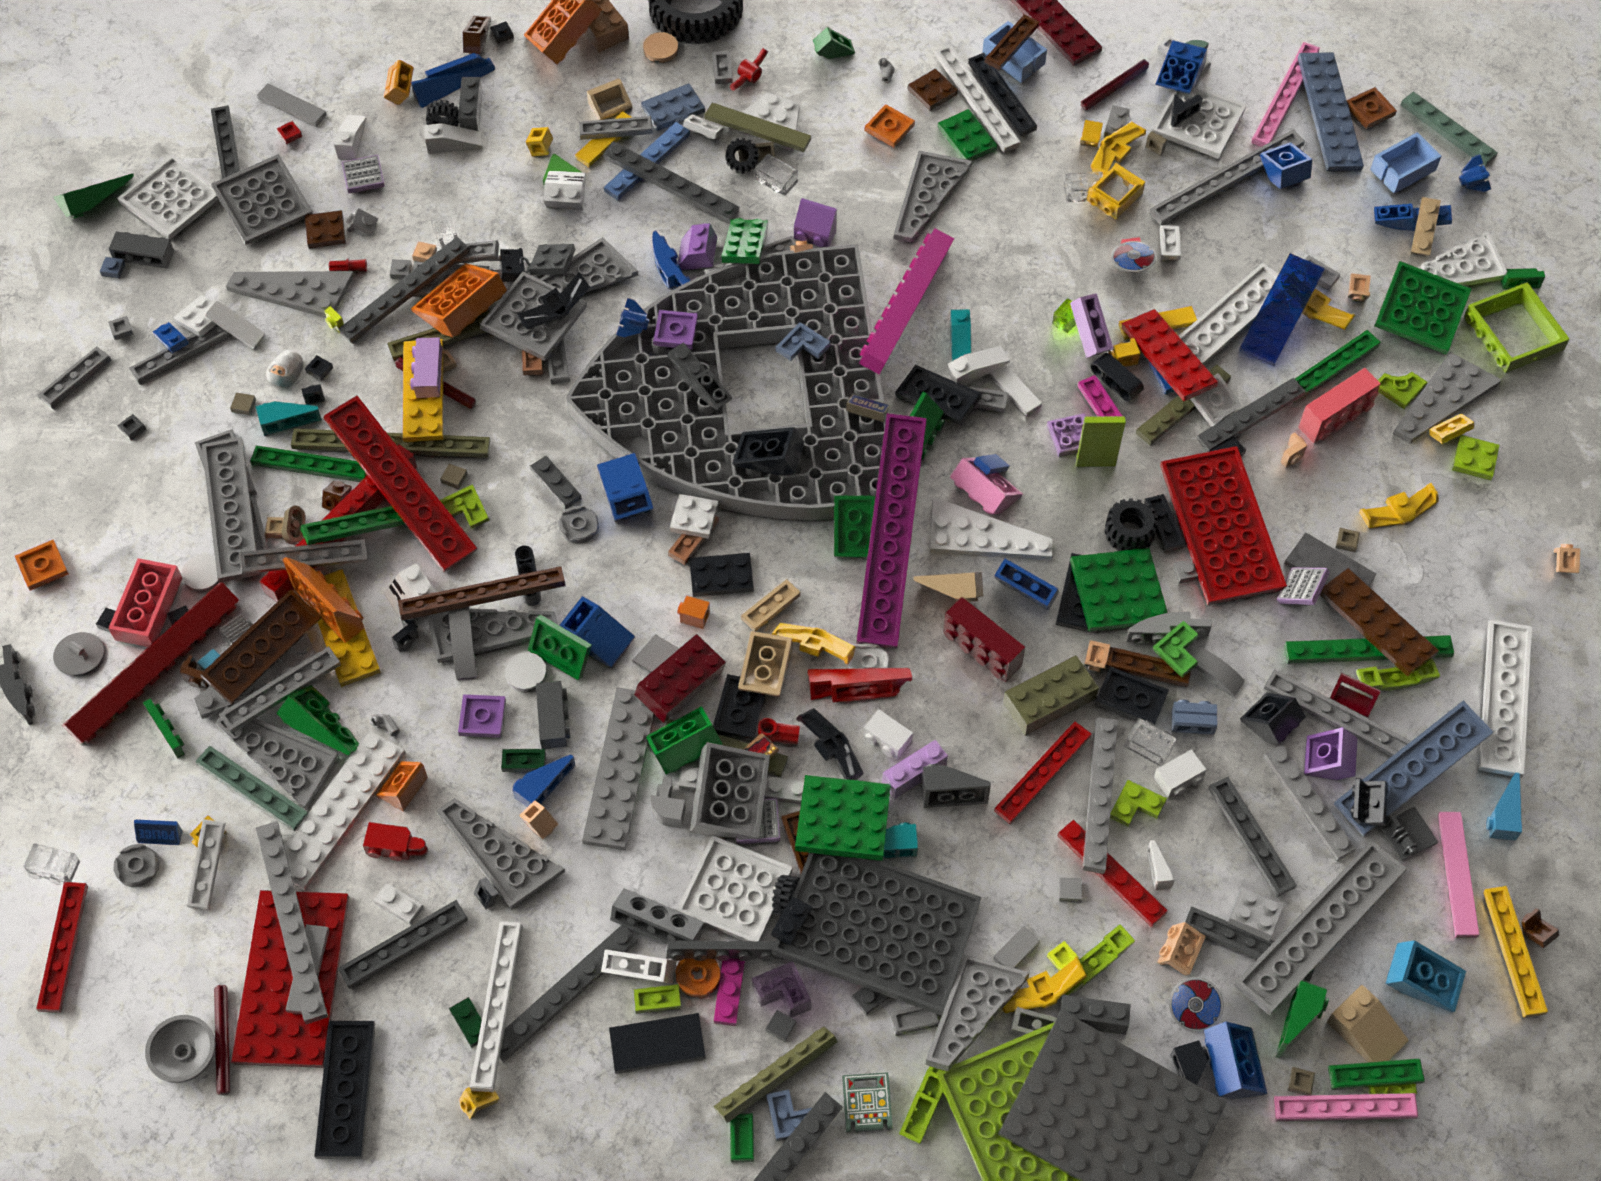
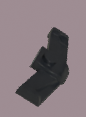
M578 272L561 293H559L557 288H554L540 298L543 305L521 313L519 312L516 316L526 329H531L556 319L561 320L569 314V311L590 289V286L582 274Z
M815 708L798 715L796 720L802 722L819 738L814 744L815 748L825 761L832 758L835 759L844 779L858 780L864 774L844 733L840 732Z

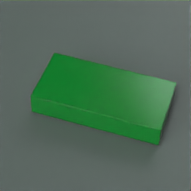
M753 1113L739 1114L730 1121L731 1162H754Z

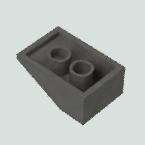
M929 764L924 766L922 771L923 807L935 808L988 804L991 782L946 765Z

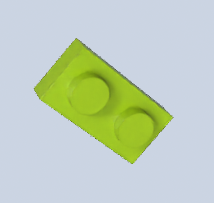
M679 984L634 989L636 1014L681 1009Z

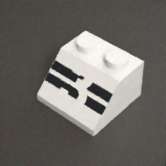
M549 171L545 181L543 199L546 208L583 210L586 173Z
M416 563L398 573L384 592V595L400 618L398 600L436 593V591Z

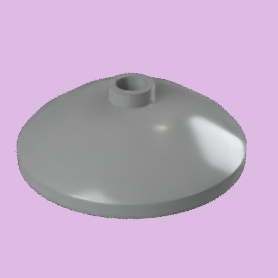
M178 1015L168 1018L152 1031L147 1040L145 1048L147 1065L153 1074L163 1081L170 1083L190 1081L202 1074L212 1062L216 1048L215 1037L210 1027L198 1017ZM183 1051H188L186 1056L181 1057Z

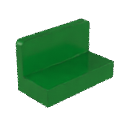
M1536 268L1506 269L1507 272L1503 280H1501L1502 289H1511L1528 282L1532 289H1540L1545 279L1544 271H1537Z

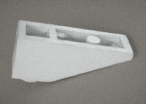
M348 115L338 129L334 142L338 159L354 160L357 158L367 119L366 116Z
M443 123L424 125L428 154L483 148L482 134L479 131Z
M997 346L963 355L948 363L947 366L952 379L966 386L1008 364L1010 360L1002 347Z
M605 950L601 972L673 983L677 961Z

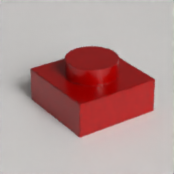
M293 120L276 128L286 145L302 137L301 131Z

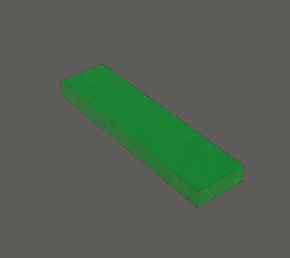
M1420 1059L1328 1066L1332 1090L1421 1084L1425 1082Z

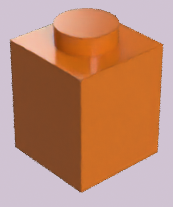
M686 595L684 602H680L677 614L680 615V623L704 629L710 614V602Z

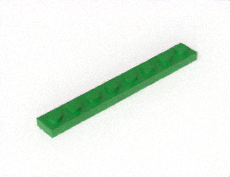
M1451 635L1424 636L1439 650L1438 654L1433 658L1453 657L1454 649ZM1366 638L1286 641L1284 645L1287 664L1389 660Z

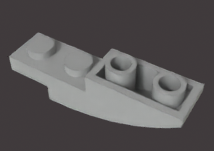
M1190 611L1161 614L1145 619L1130 627L1126 642H1133L1135 644L1152 642L1157 644L1182 621H1185L1198 633V638L1209 636L1212 623L1211 619H1190Z

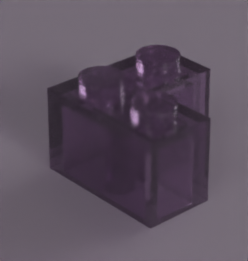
M793 961L751 978L752 989L760 1007L782 999L791 1018L811 1010V999Z

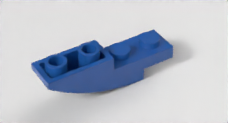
M1412 204L1374 207L1375 224L1392 229L1415 231L1419 208H1413ZM1451 205L1440 206L1436 226L1452 224Z
M656 230L653 231L652 242L656 268L668 289L673 286L678 288L691 281L688 276L682 273L680 266L677 264L678 255L675 249L669 247L664 236H660Z

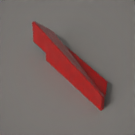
M909 668L807 670L811 700L832 696V702L894 697L900 692V688L907 681H912V674Z

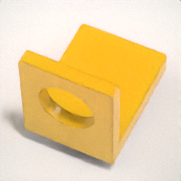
M1085 120L1080 144L1098 148L1103 123Z

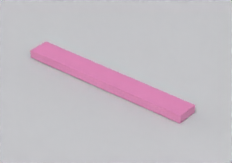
M1303 42L1251 141L1252 144L1262 147L1273 141L1304 82L1298 62L1299 53H1319L1320 47Z

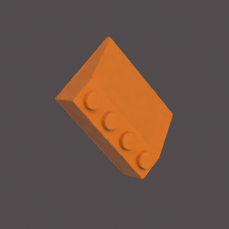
M551 0L524 36L558 65L565 58L566 53L576 45L580 36L588 30V26L593 20L598 18L602 8L592 0Z
M464 263L414 305L411 310L440 333L454 337L459 335L467 325L473 323L475 318L481 313L486 312L495 301L500 300L507 289L497 272Z
M287 557L282 559L296 593L322 616L321 619L344 643L365 629L362 622L364 618L357 609L354 611L350 607L351 604L346 597L343 596L341 598L338 595L339 592L332 583L328 584L325 581L326 578L321 571H315L310 565Z

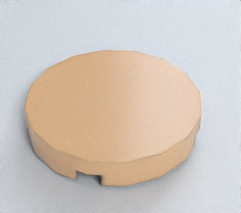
M657 32L648 36L643 43V52L650 61L655 62L656 60L659 63L671 61L677 55L678 42L671 34Z

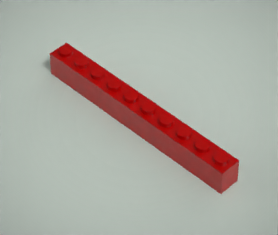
M399 444L398 448L416 469L417 464L414 454ZM367 475L322 520L375 510L386 498ZM347 537L317 544L343 542ZM303 538L296 546H304L307 543ZM287 570L269 571L259 581L264 593L275 602H278L290 589L294 590Z
M223 582L217 584L61 726L79 744L84 741L88 744L97 736L95 731L100 727L103 729L113 721L111 717L116 712L121 714L129 706L127 702L130 699L134 698L136 700L145 692L143 688L148 683L150 685L154 684L160 678L158 674L163 669L168 671L176 663L174 661L175 658L179 655L181 657L186 655L191 650L190 645L194 641L200 642L207 635L205 631L209 627L214 629L222 622L220 617L225 613L227 615L232 613L237 608L235 604L239 599Z

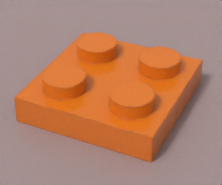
M885 104L865 125L864 131L894 148L915 126V120Z
M54 539L15 555L30 591L69 575Z

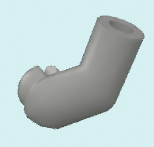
M881 58L878 61V65L884 73L882 81L889 83L895 69L886 58Z
M374 714L369 719L372 726L387 729L391 736H396L400 732V729L390 715Z

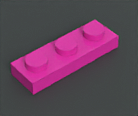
M1096 375L1078 382V388L1097 417L1122 416Z
M739 959L722 961L714 1024L736 1026L745 961H740Z

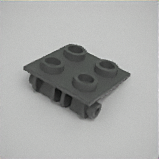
M1415 806L1396 816L1393 813L1386 817V825H1378L1402 861L1439 843Z

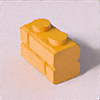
M397 60L389 68L384 93L385 99L400 105L409 97L414 70L413 66L402 60Z

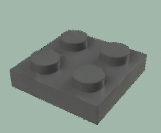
M574 244L539 245L529 267L530 275L566 274L576 250Z

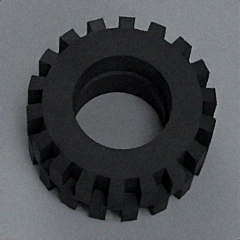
M1129 498L1128 501L1125 499L1120 500V504L1116 502L1113 508H1110L1104 531L1107 541H1111L1110 545L1112 547L1116 546L1117 551L1143 549L1151 546L1158 527L1157 514H1154L1155 510L1153 507L1149 508L1148 503L1145 502L1143 504L1141 503L1142 500L1137 499V501H1133V498ZM1126 522L1135 523L1141 529L1130 530L1122 524Z

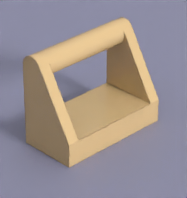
M619 78L587 91L588 104L599 120H605L622 111L633 108L623 83ZM618 97H621L624 101V104L602 113L598 106Z

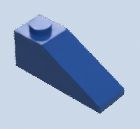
M570 754L525 774L522 779L519 778L513 785L514 798L526 807L534 801L542 804L576 766L574 756Z

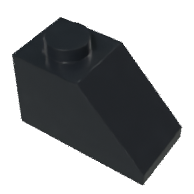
M1199 1040L1175 1047L1170 1054L1178 1075L1196 1085L1209 1060L1207 1049L1201 1046Z

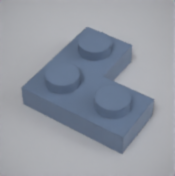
M799 322L776 346V352L792 361L804 349L819 359L830 347V341Z
M789 1089L766 1094L776 1142L786 1140L812 1109L807 1108L794 1111Z

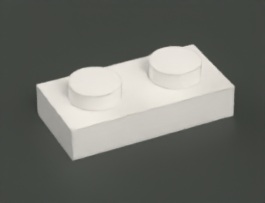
M693 114L686 118L683 123V127L688 128L691 132L703 134L709 139H716L723 133L724 129L721 125Z
M1160 225L1161 260H1180L1179 226Z
M388 883L385 884L373 900L376 905L409 925L413 923L424 908L421 903Z

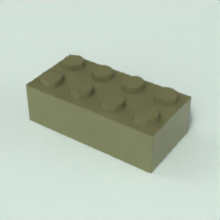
M1077 655L1005 691L1003 704L1026 736L1094 701L1097 698L1099 687Z

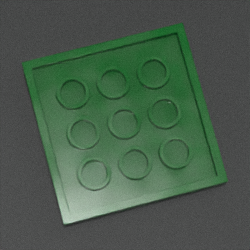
M1399 261L1374 327L1446 355L1449 352L1471 288Z
M1150 548L1071 556L1070 563L1089 632L1132 627L1145 619L1168 613Z
M805 775L795 851L883 861L891 785Z

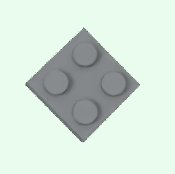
M1242 887L1228 924L1270 941L1284 905Z

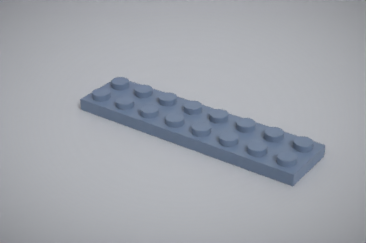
M1334 52L1299 53L1298 62L1326 171L1362 170L1364 164Z
M1463 700L1365 777L1363 781H1386L1388 783L1387 817L1490 737L1493 731ZM1352 788L1334 802L1337 809L1363 837L1377 826H1360L1352 818L1351 807L1354 805Z

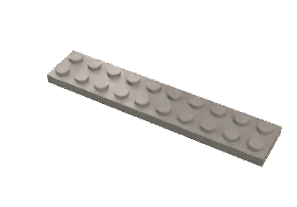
M1371 840L1236 981L1234 986L1270 1016L1295 990L1300 980L1303 981L1405 873L1407 868Z

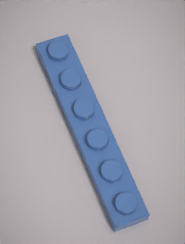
M675 122L640 155L659 164L690 136V130ZM623 169L604 186V192L618 201L643 178Z

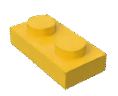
M1459 414L1430 428L1429 435L1443 444L1474 429V422L1463 414Z

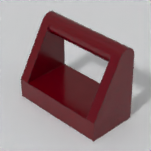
M1341 673L1330 699L1368 718L1381 690ZM1343 682V683L1348 684V685H1350V686H1352V687H1354V688H1356V689H1358V690H1361V691H1363V692H1365V693H1367V694L1373 696V698L1371 699V698H1369V697H1367V696H1365V695H1363V694H1360V693H1358V692H1356V691H1354V690H1352V689H1350V688H1347V687L1341 685V683Z

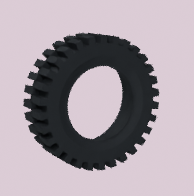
M648 0L649 14L652 23H655V27L661 29V32H668V34L676 36L678 42L686 39V43L691 44V40H696V44H701L702 39H705V42L708 43L711 42V37L718 40L720 39L719 34L726 36L728 34L727 29L732 31L734 25H738L743 12V0H721L719 6L702 13L679 11L670 6L672 0Z

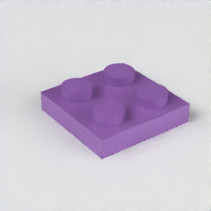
M659 310L653 340L654 346L675 348L684 342L689 349H692L698 314Z
M463 694L458 728L459 736L501 738L506 705L505 696Z

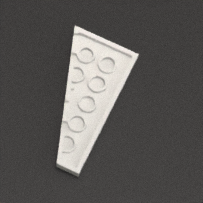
M1489 230L1484 232L1482 236L1474 237L1468 243L1462 246L1458 245L1437 256L1436 259L1430 262L1427 261L1418 267L1463 286L1503 280L1507 272Z
M933 497L930 553L1039 560L1052 559V538Z

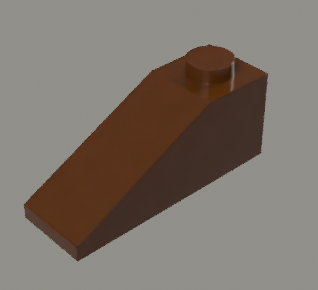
M475 15L472 17L462 32L463 53H468L469 55L472 53H482L491 17Z

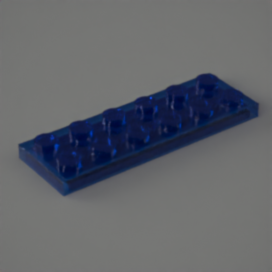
M1290 253L1243 340L1239 351L1275 366L1325 268Z

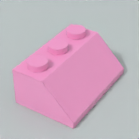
M962 458L950 478L955 481L954 484L958 488L965 490L969 494L970 499L979 502L983 506V510L988 514L1003 513L1023 495L1001 474L986 475L973 463L976 458Z

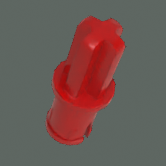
M347 258L341 261H330L328 265L329 271H367V260H349Z

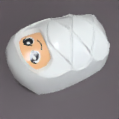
M289 349L279 354L268 367V381L277 386L290 387L293 385L304 365L300 354Z

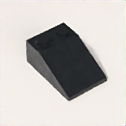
M795 427L742 432L732 464L737 467L775 475L795 474L805 442Z

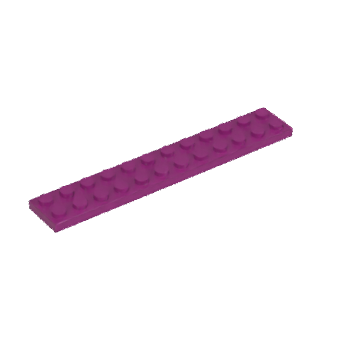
M889 413L886 415L857 632V644H875L880 647L895 649L898 647L927 418Z

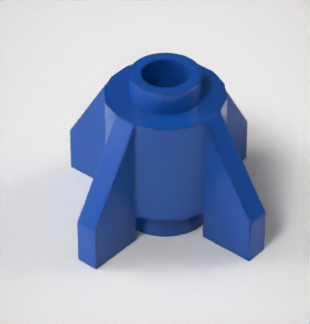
M1480 154L1472 157L1462 169L1459 181L1462 187L1465 186L1467 189L1486 192L1491 190L1489 180L1485 181L1490 174L1484 165L1479 166L1483 164Z
M627 298L625 308H628V310L623 309L620 315L619 324L623 326H618L616 335L620 337L639 334L643 329H647L649 319L646 318L647 314L634 299Z

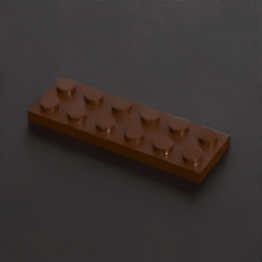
M1349 568L1323 586L1320 596L1407 677L1438 654L1439 650Z
M290 589L200 674V677L232 705L321 620L322 616Z

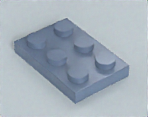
M690 83L641 102V107L646 115L651 116L652 124L656 131L672 126L675 122H682L692 114L697 116L705 113V106Z

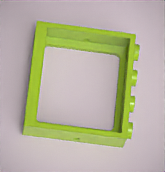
M1528 282L1469 304L1464 315L1466 322L1472 326L1477 337L1482 340L1487 351L1493 355L1498 366L1505 373L1564 351L1570 340ZM1521 304L1550 343L1512 358L1483 318Z

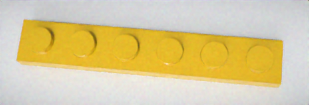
M1507 886L1485 889L1483 894L1523 1018L1546 1015L1548 1010Z

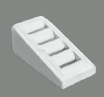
M1155 840L1150 841L1147 855L1154 889H1170L1175 882L1174 877Z

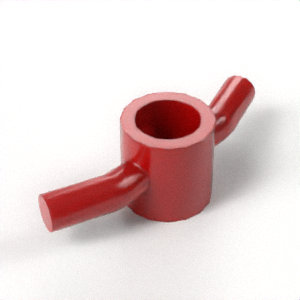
M762 48L753 62L745 59L740 63L737 74L740 77L730 85L732 91L743 85L746 80L753 84L759 80L762 74V68L759 65L763 62L769 51Z

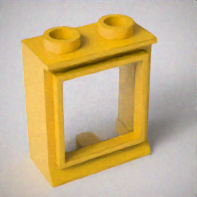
M1115 163L1095 185L1089 188L1087 201L1104 211L1105 214L1117 219L1143 194L1145 181Z

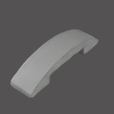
M470 607L449 611V624L456 680L478 678Z
M1191 643L1185 649L1198 661V665L1194 667L1196 670L1217 682L1216 687L1232 697L1235 696L1245 680L1231 666L1197 644Z

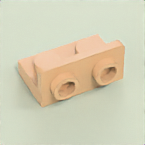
M1186 922L1173 925L1167 933L1168 938L1165 945L1160 949V957L1157 963L1160 965L1169 964L1183 975H1190L1206 936Z

